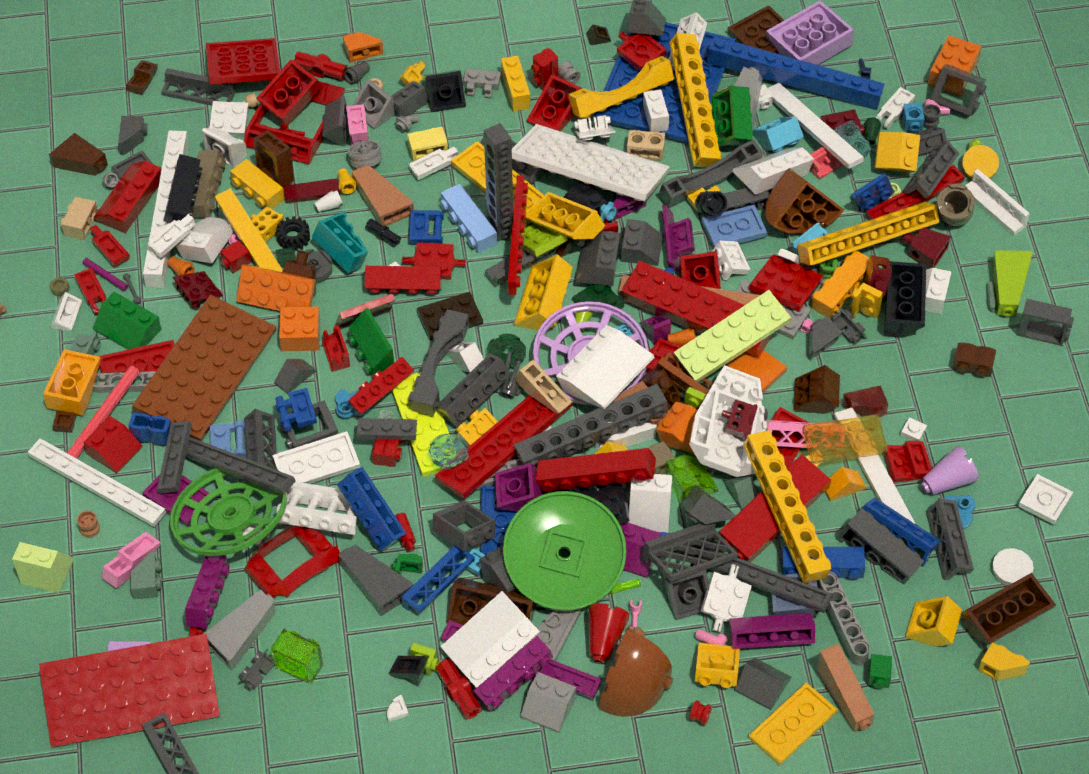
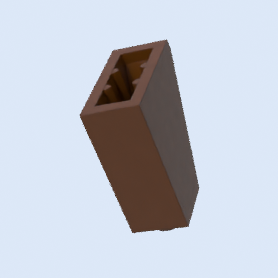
M76 133L72 134L49 153L51 165L54 168L96 176L108 166L105 153Z

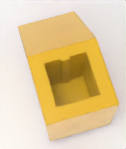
M992 643L981 660L978 671L998 681L1025 675L1030 661L1026 660L1022 655L1012 653L1002 645Z

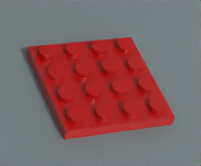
M276 38L206 43L209 84L221 85L223 83L238 84L240 82L272 81L280 72Z

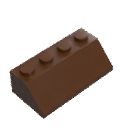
M1031 572L965 610L961 622L972 637L990 645L1051 610L1056 604Z
M459 577L453 583L446 622L451 620L465 625L501 591L504 592L531 623L536 604L523 596L519 591L512 590L507 593L494 585Z

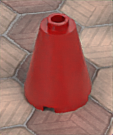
M591 604L589 609V656L596 663L609 661L629 621L630 613L620 607L615 606L614 610L608 608L609 604Z

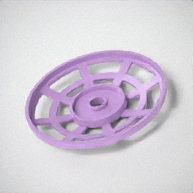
M579 302L557 310L545 320L537 332L534 341L533 358L540 366V344L543 343L551 347L550 359L552 368L545 369L544 371L548 376L558 375L567 364L557 365V351L567 354L569 363L595 337L594 335L583 336L580 329L596 328L598 329L597 335L606 325L608 326L611 315L625 322L635 334L629 336L635 342L639 340L643 348L647 351L649 349L643 330L629 314L605 303ZM579 311L604 312L600 323L591 321L577 323L573 313ZM566 317L569 327L564 329L556 337L555 341L544 336L552 324L560 318ZM573 332L576 340L570 347L560 344L567 335ZM647 366L638 374L635 381L626 390L639 383L645 374ZM567 395L574 403L593 405L574 396Z

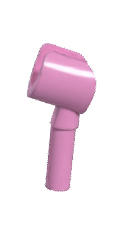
M811 319L804 320L800 330L804 333H810L811 325L814 322Z
M633 600L630 601L633 628L637 626L638 614L642 612L641 600L639 606H634Z

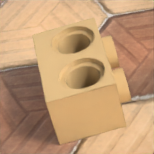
M629 130L627 153L648 160L663 161L665 133Z

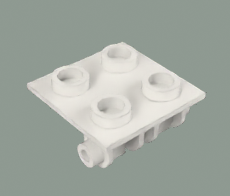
M597 116V123L596 118L593 117L594 127L591 126L590 117L588 118V126L586 118L577 119L574 122L575 129L578 128L574 132L582 140H591L593 136L598 135L602 138L609 137L611 133H615L613 128L608 125V123H611L610 116Z

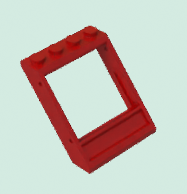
M319 81L321 89L310 101L327 105L337 98L344 96L345 88ZM260 104L246 127L243 141L246 143V147L255 149L254 137L269 130L291 148L292 160L310 164L324 139V136H322L324 119L315 136L311 139L261 125L260 123L267 110Z

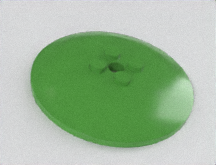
M568 491L552 492L531 500L513 517L504 538L503 558L510 580L523 596L547 609L574 611L597 603L615 587L625 565L626 542L619 522L602 503L581 493ZM561 549H567L570 552V556L562 558L558 553Z

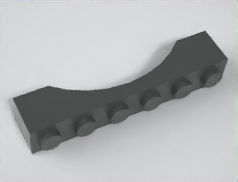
M753 139L737 147L730 154L705 169L689 175L677 176L662 183L659 195L669 208L688 199V195L701 188L706 190L735 176L732 172L734 168L762 158L764 153Z
M447 309L445 315L441 316L439 330L435 331L433 345L429 346L427 351V360L422 362L421 375L416 377L414 392L411 391L408 402L411 403V411L434 416L437 409L436 405L440 402L439 389L435 383L437 366L447 351L464 340L469 328V314Z

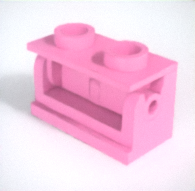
M364 104L346 106L351 145L369 140Z

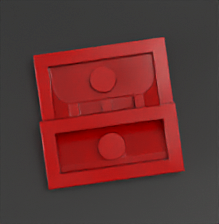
M905 441L903 445H885L882 449L893 482L919 480L932 469L924 441Z

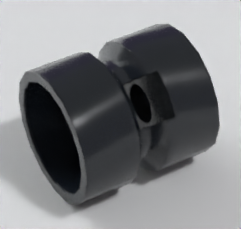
M704 191L696 199V208L704 215H720L727 207L726 196L719 191Z

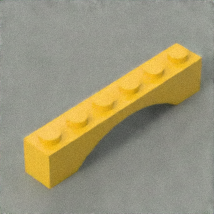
M661 56L646 62L634 79L618 89L598 92L583 88L568 94L573 114L580 118H588L594 112L605 111L611 105H619L623 100L636 98L640 93L652 91L657 86L667 85L669 81L674 80L670 60Z

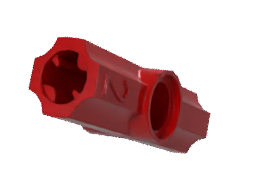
M303 52L295 54L294 61L302 68L311 71L314 76L321 78L326 75L345 80L344 71H346L348 65L331 61L324 54L317 56Z
M451 659L441 661L436 666V671L445 684L449 698L452 702H456L466 719L476 717L482 709L472 693V688L467 678L461 676Z

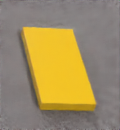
M806 682L749 734V739L780 766L837 713V708Z

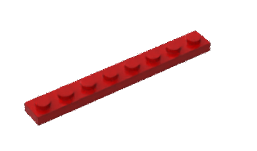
M517 175L508 273L509 295H516L517 288L521 286V277L518 276V274L522 273V263L519 260H523V249H520V247H524V235H521V233H525V222L522 221L526 220V209L523 208L527 207V196L525 194H528V183H525L524 175Z

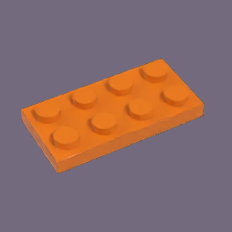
M243 264L236 302L280 311L281 307H311L316 279Z

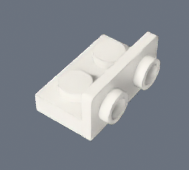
M719 240L712 252L717 251L719 272L723 280H728L731 274L747 275L751 269L738 242Z

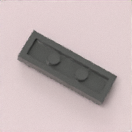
M358 418L357 439L416 440L417 420Z

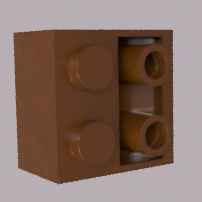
M823 365L795 378L794 410L796 412L825 414L838 408L840 375L828 366Z

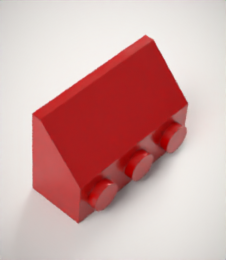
M291 59L256 99L274 118L282 124L289 125L321 89V85L317 78Z

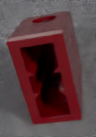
M921 228L916 236L906 233L902 242L910 245L908 251L910 258L919 264H926V269L935 268L947 251L951 236Z
M870 255L862 282L883 292V297L886 294L892 273L889 259Z

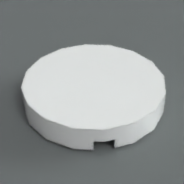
M1014 548L1000 551L994 557L992 571L996 579L1007 586L1030 574L1034 569L1030 557L1023 551Z

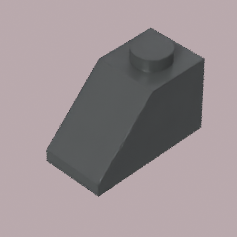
M121 116L118 140L121 155L127 154L144 141V136L148 133V125L144 123L143 116Z
M828 316L822 320L820 318L811 325L812 329L809 333L808 359L810 361L837 342L842 334V331Z

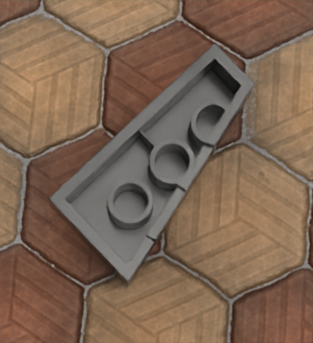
M862 508L836 538L841 543L846 541L851 545L850 547H864V554L869 562L880 564L882 571L903 585L924 562L918 553L910 550L901 539L896 538L889 532L886 526L881 525L874 519L871 513Z

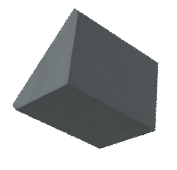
M341 96L325 106L322 136L341 146H346L348 127L345 96Z
M753 658L745 664L734 691L772 710L791 680V676L757 658Z

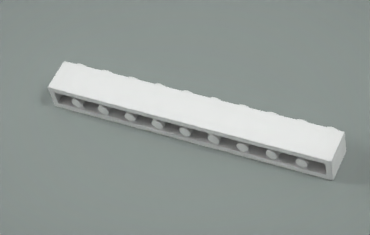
M187 131L168 132L149 242L170 224L164 222L163 218L179 154L188 156L189 141ZM148 247L143 271L146 288H165L171 250L161 258Z

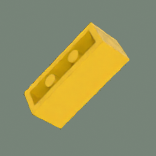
M518 55L501 58V73L513 112L530 109V92Z
M245 159L230 170L233 186L240 188L248 198L251 197L255 200L259 207L273 209L285 200L283 187L249 160Z

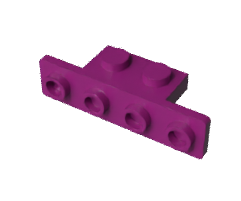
M665 204L662 205L663 213H661V217L665 226L663 227V233L666 237L665 248L668 252L666 260L669 267H673L678 272L679 256L695 251L692 222L689 218L674 223L673 213Z

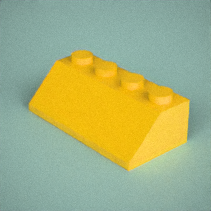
M547 192L526 214V220L572 239H594L605 227L596 210L551 192Z
M558 254L532 265L514 322L515 326L539 331L545 320L562 308V302L567 292L566 288L571 278L573 267ZM556 321L554 324H552V326H551L550 328H553L554 326H556V324H557L558 321Z

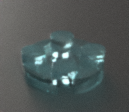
M449 433L434 438L430 443L431 447L428 451L430 460L443 470H449L467 460L469 457L468 445L465 438L461 435L449 436Z

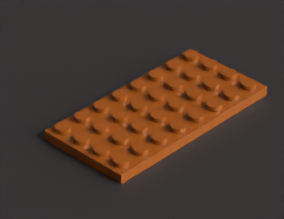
M210 294L135 400L132 410L138 413H145L151 417L163 416L170 419L171 423L189 421L192 424L190 437L202 441L209 431L210 425H213L276 332L277 326Z

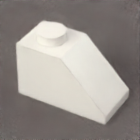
M462 341L446 353L465 372H471L483 360L475 342Z

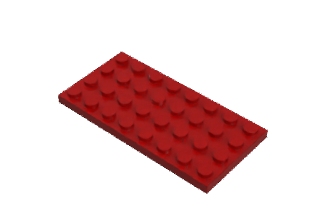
M207 634L39 663L52 748L144 731L142 724L163 713H166L172 726L220 717ZM162 721L153 727L154 729L166 727V723Z

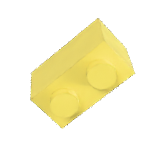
M443 127L407 134L408 146L413 162L438 149L448 150Z

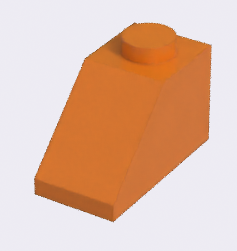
M361 32L343 36L344 49L350 63L383 54L381 39Z

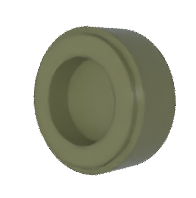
M55 278L50 283L51 292L55 296H63L65 292H69V283L65 278Z

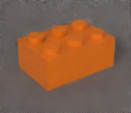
M948 35L930 70L928 85L935 87L942 67L945 64L972 74L979 61L982 46ZM949 75L944 91L961 96L968 82Z

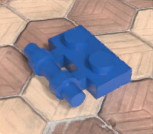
M307 388L288 392L289 399L284 400L282 396L275 398V407L277 412L280 413V424L286 432L292 430L291 423L293 422L297 423L298 428L317 423ZM292 408L293 413L288 414L287 409Z

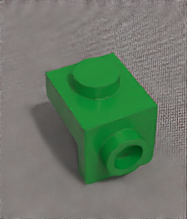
M398 553L397 561H393L392 569L400 575L402 571L422 573L423 556Z

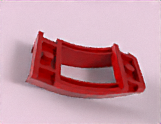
M293 525L278 533L257 549L250 557L244 570L265 594H270L272 597L285 595L287 598L290 596V593L308 579L328 569L330 565L336 562L340 563V551L338 545L333 547L319 529ZM296 536L313 555V558L300 565L281 580L263 557L282 543Z

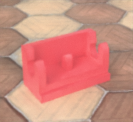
M824 147L810 154L814 161L809 171L819 180L843 166Z

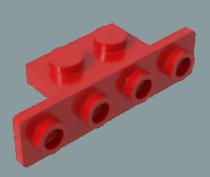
M401 357L383 372L379 370L371 377L372 381L370 383L364 382L358 388L359 391L348 402L361 415L411 375L414 369Z

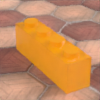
M857 250L848 255L843 265L835 269L833 276L825 280L820 291L817 290L813 294L812 309L831 319L832 315L839 311L838 307L841 308L852 296L855 288L861 286L869 257Z

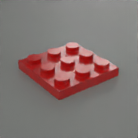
M773 254L750 283L749 290L760 295L770 290L779 303L801 311L822 282L824 275Z

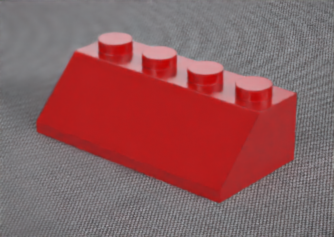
M147 161L130 164L93 217L94 220L126 234L158 188L161 167Z

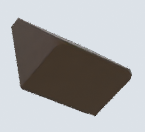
M592 24L586 33L590 45L611 41L606 27Z

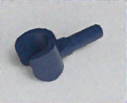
M860 58L861 77L870 78L871 68L866 67L863 59Z

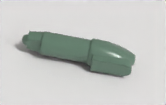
M990 281L987 285V301L990 311L995 312L997 305L995 286Z

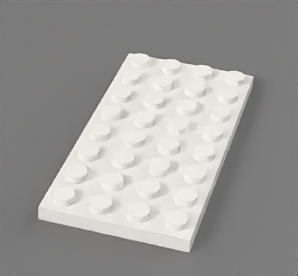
M538 124L512 148V159H515L517 162H524L535 168H543L551 173L565 175L569 179H577L585 184H593L603 190L614 191L619 195H627L637 201H646L669 173L670 166L589 140H582V138Z

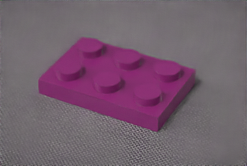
M159 475L142 492V495L165 508L166 513L171 515L173 505L178 496L192 482L183 475L181 476L179 491L160 493L157 490ZM201 487L190 499L200 503L209 492ZM185 505L180 514L179 521L189 526L195 509Z

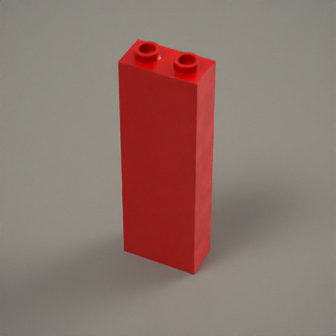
M803 454L787 467V470L792 475V482L799 491L800 500L806 509L830 487L831 479ZM762 491L719 531V534L738 553V558L751 563L781 534V531Z

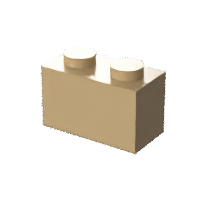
M80 197L74 198L73 202L68 205L65 217L61 219L60 226L64 236L81 240L86 239L95 221L93 217L98 211L96 201Z

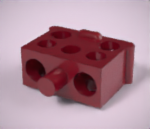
M735 399L730 412L722 411L721 416L728 418L724 432L740 437L745 441L751 432L758 408L757 404L751 405Z

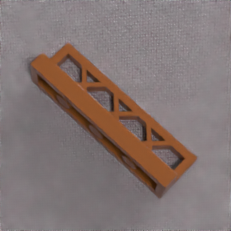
M670 352L657 363L656 369H664L674 385L684 392L691 387L704 394H708L714 384L707 378L697 382L684 372L687 371ZM668 359L675 363L676 367L668 362Z

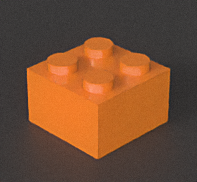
M319 306L280 308L279 340L281 352L320 351Z

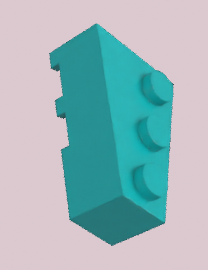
M342 212L318 221L312 238L347 273H350L362 267L368 251L360 237L354 234L353 225L347 222L346 213Z

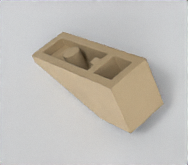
M534 360L519 370L514 379L527 394L556 414L561 413L572 404L568 396Z

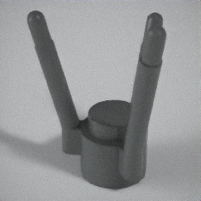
M511 351L508 352L506 360V367L508 368V370L512 356ZM517 361L511 378L506 379L500 385V392L511 398H514L515 394L519 396L522 387L520 385L518 387V383L514 380L521 361Z

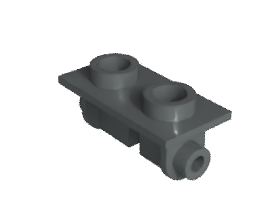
M838 307L840 313L833 314L831 319L841 331L847 327L843 334L850 342L859 343L861 336L867 339L864 334L865 328L859 322L855 324L852 320L854 317L847 309L843 311Z
M268 648L263 653L259 651L252 659L254 662L252 667L246 666L239 676L242 679L238 682V685L243 681L245 683L244 687L247 690L255 689L264 678L258 673L259 670L266 675L275 665L276 658L271 654L269 656L266 654L269 650Z

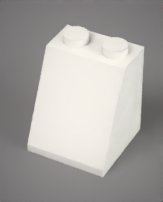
M654 474L653 479L631 481L629 523L656 532L668 533L672 475Z

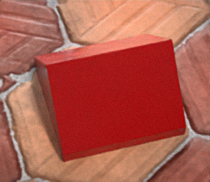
M717 251L680 256V278L702 287L721 289Z

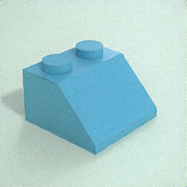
M779 117L753 129V135L762 147L773 152L781 151L783 146L787 144L788 146L798 143V139L804 137L797 117Z

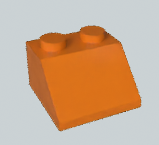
M675 402L656 428L660 442L664 441L668 447L694 454L689 442L697 410L693 406Z

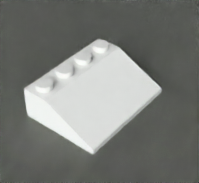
M606 325L556 377L564 393L605 409L655 357L620 330Z
M501 591L440 647L477 688L533 638L538 636L541 639L543 636L519 608Z

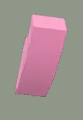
M143 533L118 550L117 557L103 566L102 578L117 589L131 577V571L150 552H155L161 542L149 533Z

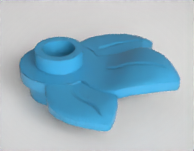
M345 389L338 391L335 400L338 404L336 413L339 417L350 418L353 415L360 416L348 402L358 391L350 394ZM372 406L361 415H364L367 412H369Z
M949 495L944 497L943 499L956 501L963 530L967 528L973 520L972 512L976 507L975 500L969 495H962L960 497ZM964 502L969 503L967 506H962Z

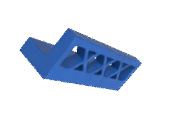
M875 497L863 507L865 511L873 515L876 521L888 527L896 538L901 536L905 538L908 544L907 547L910 550L916 552L915 548L918 547L925 551L923 558L921 557L924 561L921 566L927 563L931 552L940 544L941 540Z
M454 545L402 596V607L407 611L413 608L420 614L475 561V557L468 551H463ZM463 556L467 558V560L464 563H459L463 559ZM453 569V573L450 576L444 577ZM439 582V587L436 590H431ZM425 596V601L419 606L417 603Z

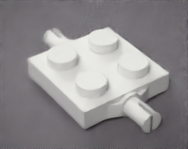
M731 564L728 575L716 572L711 574L700 611L711 615L715 619L712 631H716V633H721L723 622H729V618L743 617L752 585L741 582L736 578L739 566Z

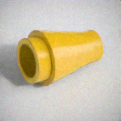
M340 169L338 171L339 190L344 194H351L356 189V181L347 169Z

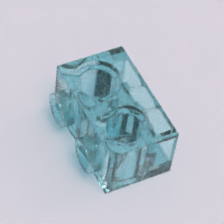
M853 120L834 128V131L853 148H858L860 151L857 152L864 158L867 157L871 150L870 144L863 137L859 126Z

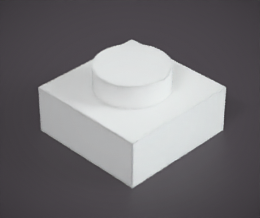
M909 417L900 436L911 441H920L927 429V425Z

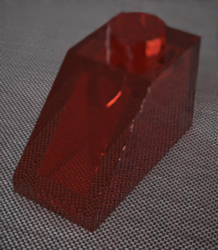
M880 385L844 393L842 406L845 409L853 408L856 414L870 419L886 415L888 402Z

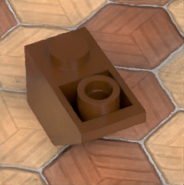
M651 369L639 381H643L647 387L657 384L667 400L668 410L671 409L675 402L681 403L684 400L664 369Z

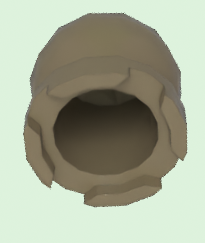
M950 184L943 191H940L937 198L940 218L951 226H961L972 218L975 201L974 195L968 187L961 184Z

